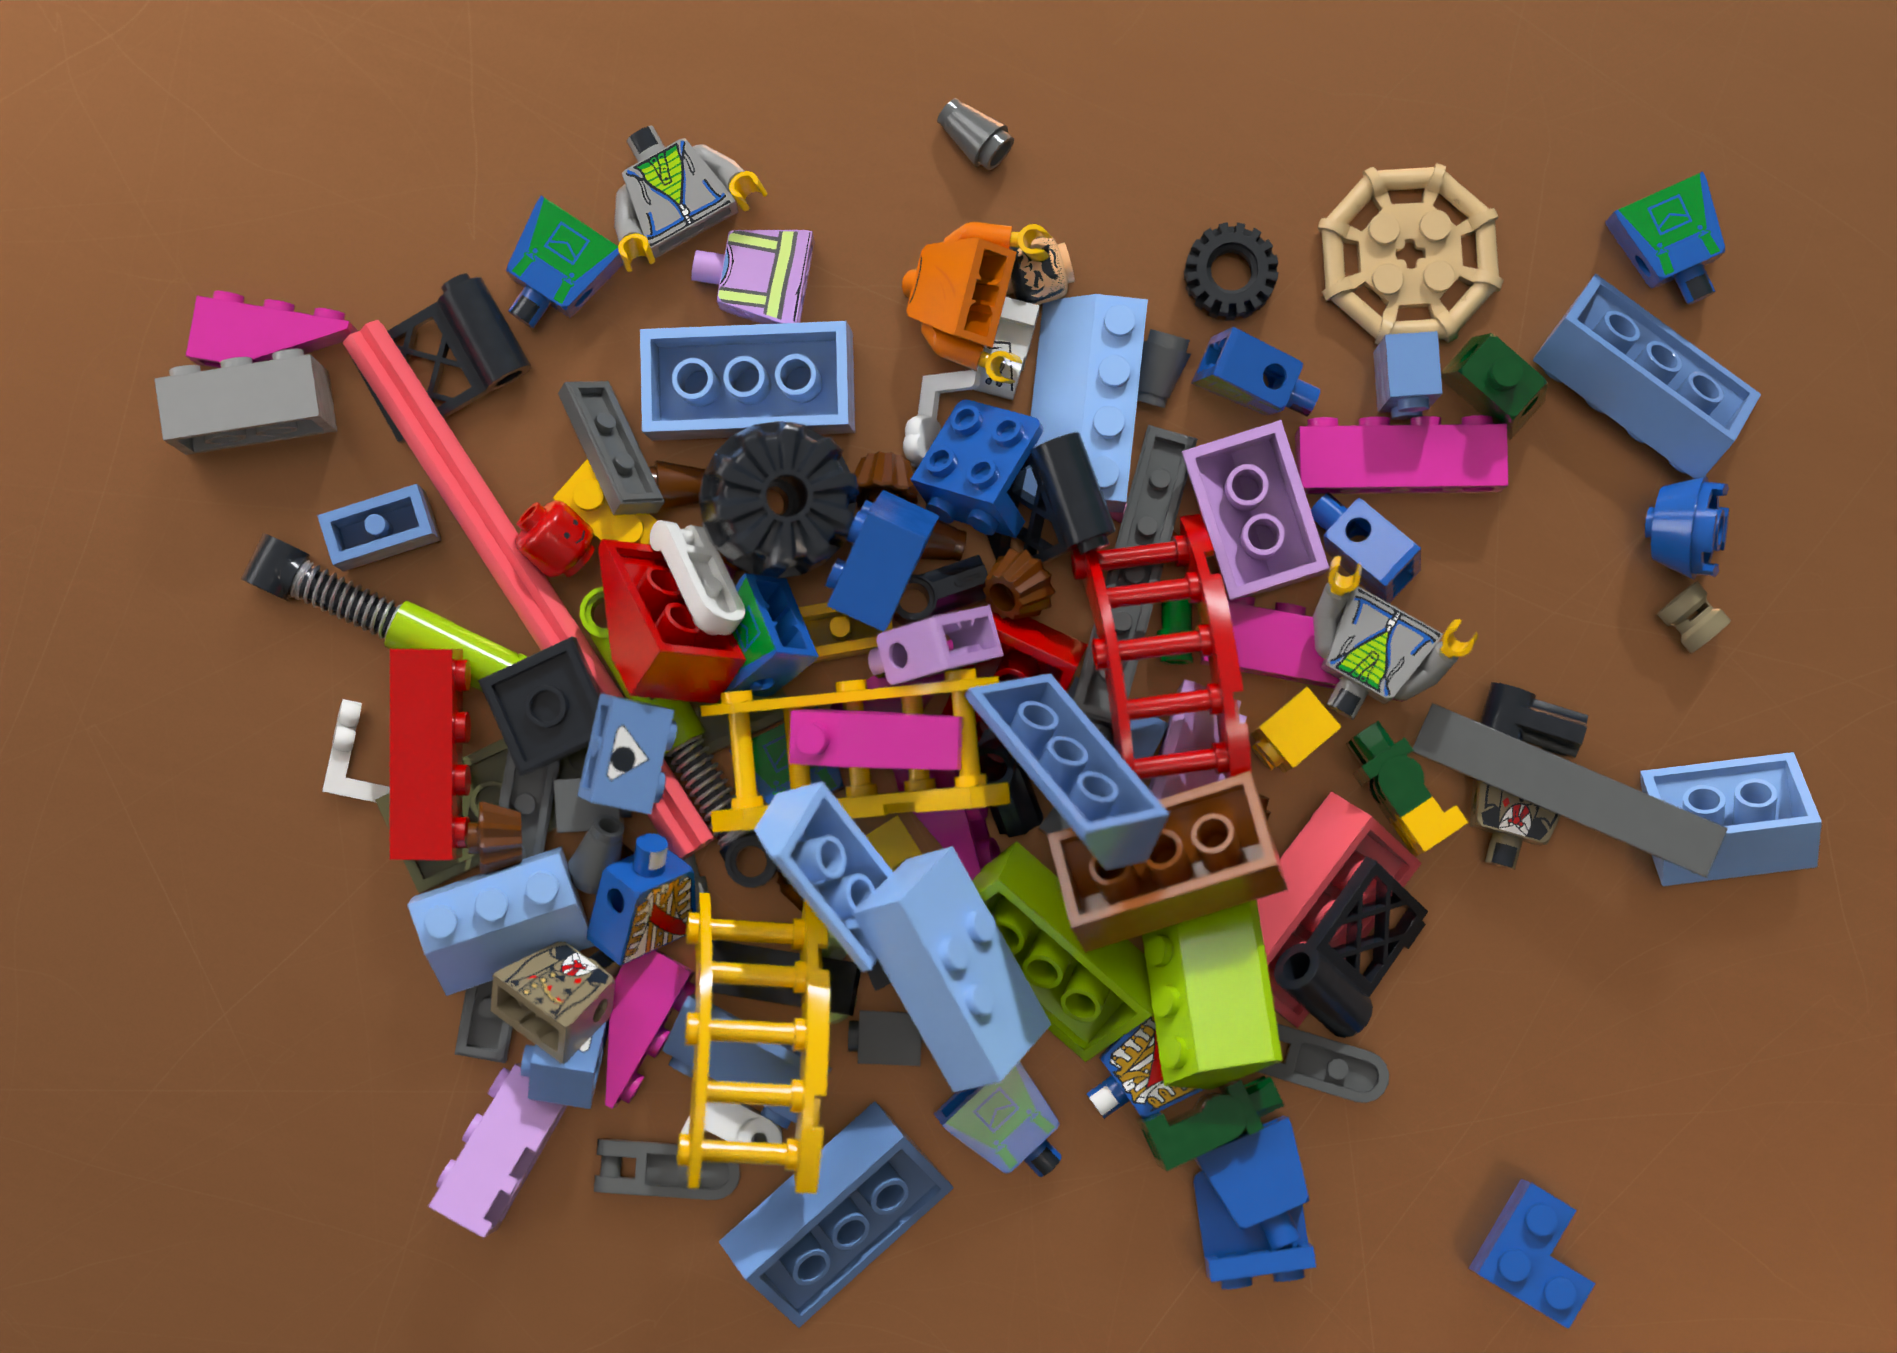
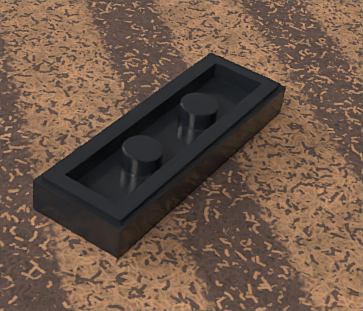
M712 940V962L794 966L795 961H800L799 953ZM822 957L823 970H829V1012L853 1016L861 974L860 968L855 962ZM712 984V993L801 1008V994L793 993V988Z

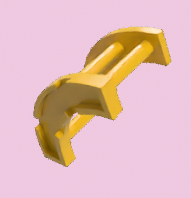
M976 668L944 671L945 682L867 689L866 679L835 682L836 693L753 700L752 690L721 693L722 704L700 706L701 716L728 714L736 798H731L732 809L711 811L713 832L755 829L769 806L763 805V795L757 796L749 712L783 709L790 788L792 790L811 785L809 765L789 764L791 710H802L804 706L842 703L843 710L864 711L863 701L901 697L902 713L924 714L922 695L951 692L953 715L963 716L961 770H959V776L954 777L955 787L936 788L935 778H930L929 769H908L909 781H904L905 791L878 794L877 784H871L870 768L849 767L850 786L845 787L846 797L836 798L851 819L884 816L891 813L913 811L918 813L1011 804L1009 783L987 784L986 774L980 773L975 712L972 705L965 698L968 688L999 683L998 677L976 678Z
M699 893L697 913L688 912L686 922V944H695L696 1002L695 1013H687L685 1045H694L689 1131L688 1134L679 1133L677 1166L687 1167L688 1188H699L702 1162L784 1165L785 1171H793L796 1193L817 1194L824 1128L819 1127L821 1099L815 1098V1095L826 1096L830 997L829 970H823L822 949H828V928L805 899L803 902L802 918H793L792 923L711 919L710 893ZM712 940L791 944V950H799L800 961H795L794 966L712 962ZM712 984L793 988V993L801 994V1019L794 1018L793 1024L711 1019ZM710 1041L792 1045L793 1051H801L799 1080H791L790 1085L708 1081ZM706 1103L789 1106L790 1112H797L795 1139L787 1138L785 1144L704 1140Z

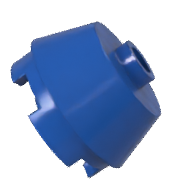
M1705 476L1665 485L1660 488L1655 507H1649L1645 522V537L1651 538V556L1653 561L1691 579H1695L1697 575L1717 576L1719 564L1711 563L1713 551H1724L1729 508L1719 507V496H1727L1729 490L1727 484L1709 482L1708 477Z

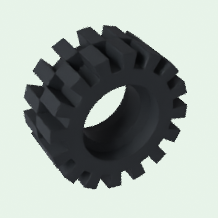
M1228 222L1218 225L1217 229L1212 230L1209 228L1204 231L1202 237L1199 240L1196 239L1186 260L1184 269V280L1187 282L1186 291L1189 297L1193 296L1196 300L1194 305L1200 311L1202 308L1209 311L1208 316L1217 319L1218 315L1226 317L1225 321H1234L1239 316H1242L1243 319L1251 316L1255 310H1260L1266 304L1278 279L1279 272H1277V266L1279 262L1277 255H1273L1272 243L1269 239L1264 241L1260 237L1262 232L1256 228L1253 231L1245 229L1246 224L1237 222L1236 226H1228ZM1226 253H1235L1242 256L1248 262L1251 269L1249 282L1243 288L1233 291L1219 287L1211 274V267L1216 258Z

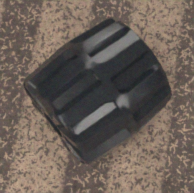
M777 421L755 424L732 435L714 453L703 473L698 496L702 517L701 525L709 541L727 559V562L749 574L772 578H786L803 575L823 565L841 548L846 541L845 539L848 538L855 519L856 499L860 494L857 475L850 473L842 456L843 449L831 437H823L805 427V424ZM767 489L774 490L781 495L784 506L780 515L774 513L769 507L766 499Z

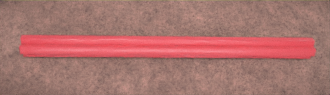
M375 320L365 324L360 331L350 334L343 341V345L540 650L542 651L570 637H576L600 693L624 698L545 574L517 549L518 532L383 324L379 320ZM663 759L661 772L665 774L664 792L661 800L658 803H653L651 814L647 815L659 834L667 840L669 850L682 860H685L716 838L713 837L711 830L665 759Z

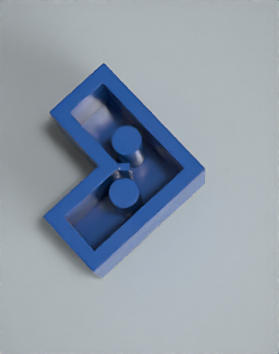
M882 490L875 503L866 500L861 511H858L848 538L845 539L854 543L847 561L837 558L825 584V587L834 590L827 606L885 632L895 614L912 573L921 559L939 519V515L885 490Z
M1521 1179L1469 1266V1269L1567 1329L1572 1325L1596 1284L1550 1256L1577 1210L1533 1183Z

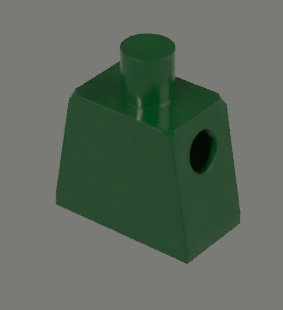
M1492 333L1472 337L1441 371V380L1481 415L1492 416L1493 424H1507V438L1510 440L1546 400L1548 385L1546 379Z

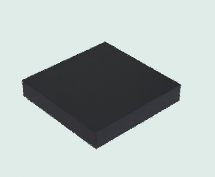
M576 637L563 640L478 680L520 776H526L589 746L600 690Z

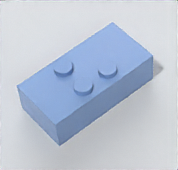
M846 321L640 329L642 432L652 441L730 438L732 435L755 424L777 421L805 424V427L818 434L855 433L853 331Z
M953 846L906 859L852 913L953 1092L1001 1082L1050 1027V1020Z

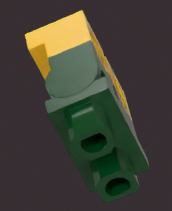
M1378 720L1346 743L1361 765L1353 773L1354 777L1361 786L1369 782V790L1373 799L1409 852L1415 857L1426 852L1468 823L1457 805L1445 812L1442 811L1424 785V772L1421 765L1415 759L1407 756L1414 749L1405 737L1394 743Z

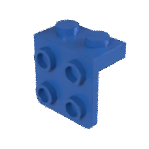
M968 399L958 402L910 479L926 502V510L939 515L938 520L945 523H952L955 520L969 524L985 535H993L996 532L1016 538L1026 521L1009 497L1007 491L1030 455L1031 449L1035 447L1041 437L1043 426L1037 418Z
M1200 1171L1194 1176L1193 1184L1206 1274L1211 1282L1220 1281L1221 1289H1236L1253 1285L1252 1276L1273 1274L1274 1282H1285L1305 1278L1304 1269L1316 1268L1314 1248L1307 1238L1303 1204L1289 1210L1301 1238L1288 1245L1271 1250L1260 1223L1243 1230L1238 1228L1203 1172Z

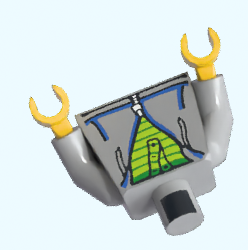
M647 126L636 131L627 139V143L638 163L622 172L625 184L617 191L615 201L614 229L619 241L618 251L627 272L633 271L631 261L639 256H646L650 265L655 263V258L738 213L736 202L746 212L750 210L749 205L745 201L746 197L753 192H760L763 197H766L767 191L756 174L744 171L733 159L704 144L692 147L685 138H682L665 147L653 126Z
M1337 556L1331 562L1328 577L1329 583L1326 584L1313 614L1315 650L1324 659L1321 669L1340 679L1326 705L1337 713L1354 720L1367 695L1386 704L1392 698L1408 700L1436 685L1456 663L1458 657L1465 656L1472 650L1478 639V633L1476 632L1469 642L1458 641L1454 637L1453 632L1458 628L1462 620L1455 619L1450 623L1443 635L1441 632L1358 587L1362 572L1360 563H1358L1356 572L1352 576L1344 577L1340 575L1337 570L1340 565L1341 556Z

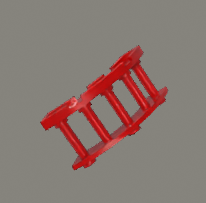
M1201 515L1179 516L1180 535L1173 536L1171 542L1100 550L1085 555H1080L1078 548L1072 550L1070 556L1073 577L1075 580L1082 579L1098 636V638L1092 639L1093 661L1095 669L1104 670L1114 747L1117 753L1139 779L1213 769L1216 774H1223L1225 779L1249 771L1252 774L1248 724L1240 723L1237 699L1234 700L1233 692L1243 691L1234 630L1221 573L1211 574L1208 568L1206 557L1214 556V549ZM1170 562H1175L1177 567L1183 566L1186 572L1185 578L1112 588H1106L1102 571ZM1187 599L1189 604L1196 603L1201 625L1196 626V631L1117 641L1111 609ZM1199 652L1201 657L1208 656L1212 683L1206 684V689L1127 700L1121 662ZM1207 710L1210 715H1216L1219 742L1212 743L1210 749L1134 759L1130 721Z

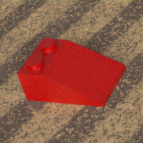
M602 539L598 550L611 658L630 696L717 704L721 698V693L725 692L746 661L732 633L729 635H710L696 626L662 552L653 550L651 545Z
M992 612L1004 656L962 667V669L976 668V678L998 677L999 683L1051 673L1062 688L1067 691L1088 644L1030 617L1015 620L1010 618L1002 619L998 613ZM951 694L941 715L954 716ZM974 709L978 742L980 736L989 727ZM992 753L987 754L992 760L996 762H1004V760L998 755Z

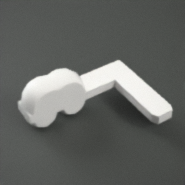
M974 370L923 376L918 415L907 421L903 441V452L906 458L911 461L912 466H919L941 430V425L937 421L940 393L976 389L980 385V373Z
M342 699L322 792L376 802V799L390 793V786L346 778L362 703Z

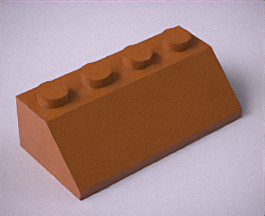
M1251 771L1158 800L1167 810L1169 816L1148 860L1145 862L1106 870L1071 827L1048 834L1070 925L1085 952L1288 890L1275 842Z

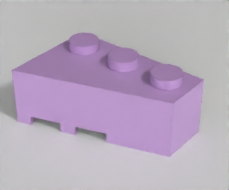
M522 1063L515 1064L511 1071L503 1068L496 1077L488 1093L489 1096L494 1098L484 1116L477 1113L462 1138V1141L467 1144L457 1160L451 1159L443 1170L436 1184L439 1190L429 1204L430 1208L483 1238L500 1227L568 1105L528 1099L529 1077L521 1076Z

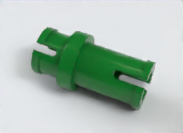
M1187 599L1161 602V630L1156 632V636L1195 631L1192 630V604H1189ZM1192 653L1160 657V663L1166 665L1192 664L1193 656Z

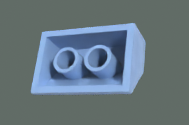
M1794 752L1640 771L1642 792L1728 828L1706 878L1652 855L1662 886L1817 867L1822 821Z
M823 782L777 793L754 829L773 861L862 972L870 971L877 957L852 913L893 871Z
M562 846L522 859L520 863L484 875L478 874L415 895L407 904L424 954L446 996L492 981L493 974L498 970L556 942H566L577 951L595 946L586 939L589 922L577 887L571 881L568 861Z

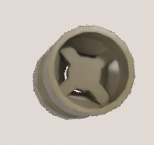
M1698 581L1676 596L1657 614L1667 626L1675 627L1680 632L1681 643L1690 653L1695 652L1710 641L1731 622L1722 609L1713 608L1707 601L1708 593ZM1695 611L1698 612L1690 620L1687 619Z

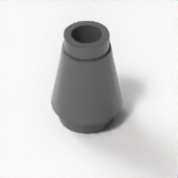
M957 98L948 102L938 116L937 122L944 127V130L976 167L982 165L987 170L994 169L1003 161L1013 146L1014 138L1007 133L1008 126L962 103Z
M1150 329L1147 341H1143L1138 401L1162 408L1166 407L1167 400L1170 398L1191 356L1190 353H1187L1190 340Z
M609 815L596 817L593 825L570 858L568 869L571 881L579 890L589 894H597L602 872L608 865L621 860L624 825L619 819Z

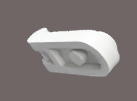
M656 521L650 532L651 547L653 550L663 553L696 626L710 635H729L733 633L744 618L745 607L718 550L709 541L704 528L689 525L685 529H680L674 522Z

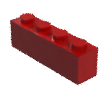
M390 649L389 860H455L462 857V848H468V823H470L469 817H463V796H468L470 793L471 772L469 765L463 764V743H469L471 719L469 712H463V691H469L471 666L469 660H463V649Z

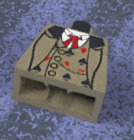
M1473 779L1470 827L1492 833L1485 862L1515 870L1522 842L1538 846L1547 845L1560 815Z
M556 942L493 974L491 1012L563 1065L609 1019L613 1010L615 980L613 978L618 975L620 966L601 950L587 958L568 943Z

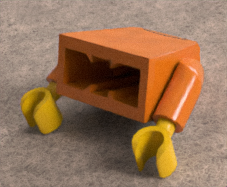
M968 222L946 236L943 242L926 244L921 251L917 269H912L904 275L902 290L905 296L909 298L907 314L909 317L922 322L921 333L938 356L973 370H977L978 366L986 369L988 376L994 381L1006 384L1015 383V380L1003 377L999 368L1005 359L1022 364L1020 357L1005 351H996L990 354L984 351L985 346L993 348L1017 254L1016 251L1010 250V248H1020L1033 261H1045L1050 255L1042 249H1030L1032 241L1038 237L1051 239L1052 236L1042 226L1037 224H1029L1020 232H1012V226Z

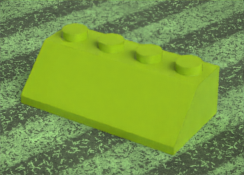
M1016 841L986 864L981 872L972 880L1050 1020L1051 1025L1048 1030L1082 1060L1087 1062L1153 1015L1145 955L1128 939L1085 952L1071 928L1059 878L1019 842Z
M1257 900L1142 935L1164 1086L1212 1090L1282 1061Z

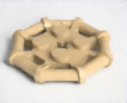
M1436 163L1435 167L1378 171L1371 167L1364 170L1363 178L1327 218L1320 219L1317 229L1322 233L1326 288L1322 291V294L1326 301L1332 300L1375 338V344L1379 345L1383 337L1388 334L1438 331V339H1445L1449 343L1458 338L1459 330L1494 291L1501 290L1504 280L1499 277L1495 220L1499 216L1495 208L1489 209L1449 175L1445 171L1446 166ZM1425 188L1420 203L1392 204L1388 194V190ZM1440 193L1468 219L1457 226L1454 225L1445 212L1437 210L1433 206L1438 194ZM1372 199L1379 213L1371 220L1368 226L1363 231H1360L1348 225ZM1475 233L1478 269L1463 266L1461 238L1470 236ZM1343 243L1357 245L1358 273L1345 277ZM1405 243H1413L1415 249L1422 250L1424 258L1417 260L1416 268H1407L1405 260H1397L1396 251L1403 250ZM1456 280L1471 286L1448 312L1440 300L1443 294ZM1364 285L1368 290L1372 289L1381 297L1380 300L1387 305L1382 316L1360 299L1354 291ZM1428 307L1431 319L1396 321L1398 309Z

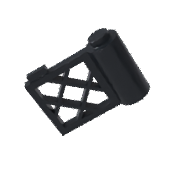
M468 273L460 274L447 281L441 287L443 294L438 298L437 302L387 331L394 343L405 337L403 347L396 346L407 363H409L411 355L435 361L428 391L426 392L433 403L435 399L445 401L444 404L437 407L443 418L455 413L488 392L500 389L516 381L531 369L528 359L482 277L470 278ZM433 319L442 333L437 356L412 349L418 328ZM449 347L457 361L446 358ZM444 365L461 368L471 388L454 398L437 394ZM357 367L359 373L361 374L364 382L366 383L369 391L371 392L374 400L376 401L379 409L381 410L384 418L386 419L397 441L399 443L406 442L401 433L399 432L398 428L390 418L389 414L379 401L378 397L368 384L367 380Z
M1080 432L1054 438L1031 449L1030 455L1007 491L1017 509L1020 502L1032 510L1028 529L1022 527L1017 535L1018 539L1025 542L1023 550H1027L1033 558L1041 559L1042 563L1045 564L1078 548L1080 555H1085L1110 545L1107 536L1114 533L1116 529ZM1029 468L1032 469L1038 485L1035 496L1023 490L1026 471ZM1045 519L1052 523L1059 543L1054 546L1041 538ZM996 532L993 535H987L995 559L997 560L999 556H1005L1011 548L1010 542L1012 537Z
M1366 856L1307 942L1293 945L1279 957L1274 971L1276 983L1335 1036L1341 1038L1352 1037L1361 1032L1368 1024L1373 1010L1369 997L1404 947L1409 949L1426 925L1422 920L1428 911L1377 861ZM1375 878L1377 880L1376 901L1363 905V893ZM1404 906L1407 911L1396 927L1389 929L1390 910ZM1375 915L1374 935L1361 938L1362 919ZM1347 924L1346 944L1332 948L1328 943L1340 926ZM1373 949V960L1364 973L1361 974L1360 954L1361 952Z

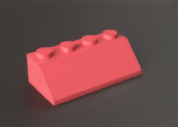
M1332 791L1313 813L1311 819L1280 858L1288 890L1257 899L1274 1010L1297 1028L1309 1012L1276 983L1274 971L1279 957L1293 945L1307 942L1366 856L1377 861L1403 887L1422 864L1371 815ZM1375 878L1363 893V905L1376 901L1377 880ZM1375 915L1362 919L1361 938L1367 937L1374 928ZM1347 924L1341 925L1328 943L1332 948L1346 944Z

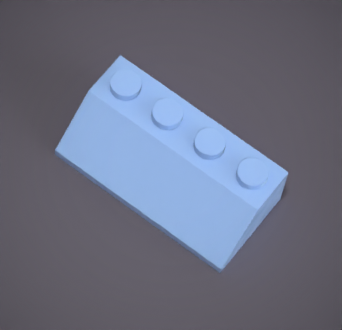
M1103 294L1061 298L1043 303L1031 417H1035L1040 421L1043 426V433L1035 447L1054 438L1080 432L1109 512L1123 513L1127 501L1148 299ZM1029 468L1026 471L1023 490L1035 496L1038 485L1032 469Z

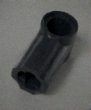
M978 554L920 575H912L905 591L909 589L919 590L925 595L928 606L920 613L913 614L905 611L899 603L893 616L895 621L905 626L985 601L986 595L982 589L986 585L985 579L988 573L980 555Z
M1491 682L1479 723L1542 750L1565 757L1576 758L1585 737L1589 715L1535 699V694L1524 689L1503 683Z
M990 728L986 729L978 740L980 773L986 774L987 784L1008 782L1011 803L989 806L999 834L1008 835L1009 838L1024 835L1029 830L1041 825L1044 819L1043 813L1027 773ZM992 753L998 755L1004 760V762H996L992 760L987 754Z

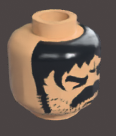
M1044 237L1034 239L1030 249H1042L1050 255L1047 260L1040 262L1030 259L1020 248H1010V250L1016 251L1017 254L1006 295L1013 293L1016 300L1039 305L1063 298L1067 294L1068 283L1075 282L1071 260L1065 243L1057 244L1053 237L1051 239Z

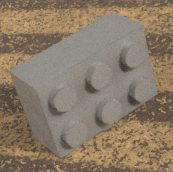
M302 349L280 350L272 353L273 360L252 363L251 357L229 358L220 362L221 368L201 371L199 365H184L169 369L170 376L154 378L163 440L185 455L335 432L337 431L329 371L311 354L304 355Z

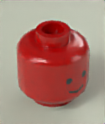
M561 500L552 501L544 506L536 502L521 515L517 522V526L522 529L518 535L517 549L548 577H557L562 574L567 578L571 577L588 562L595 550V547L591 544L594 534L592 527Z

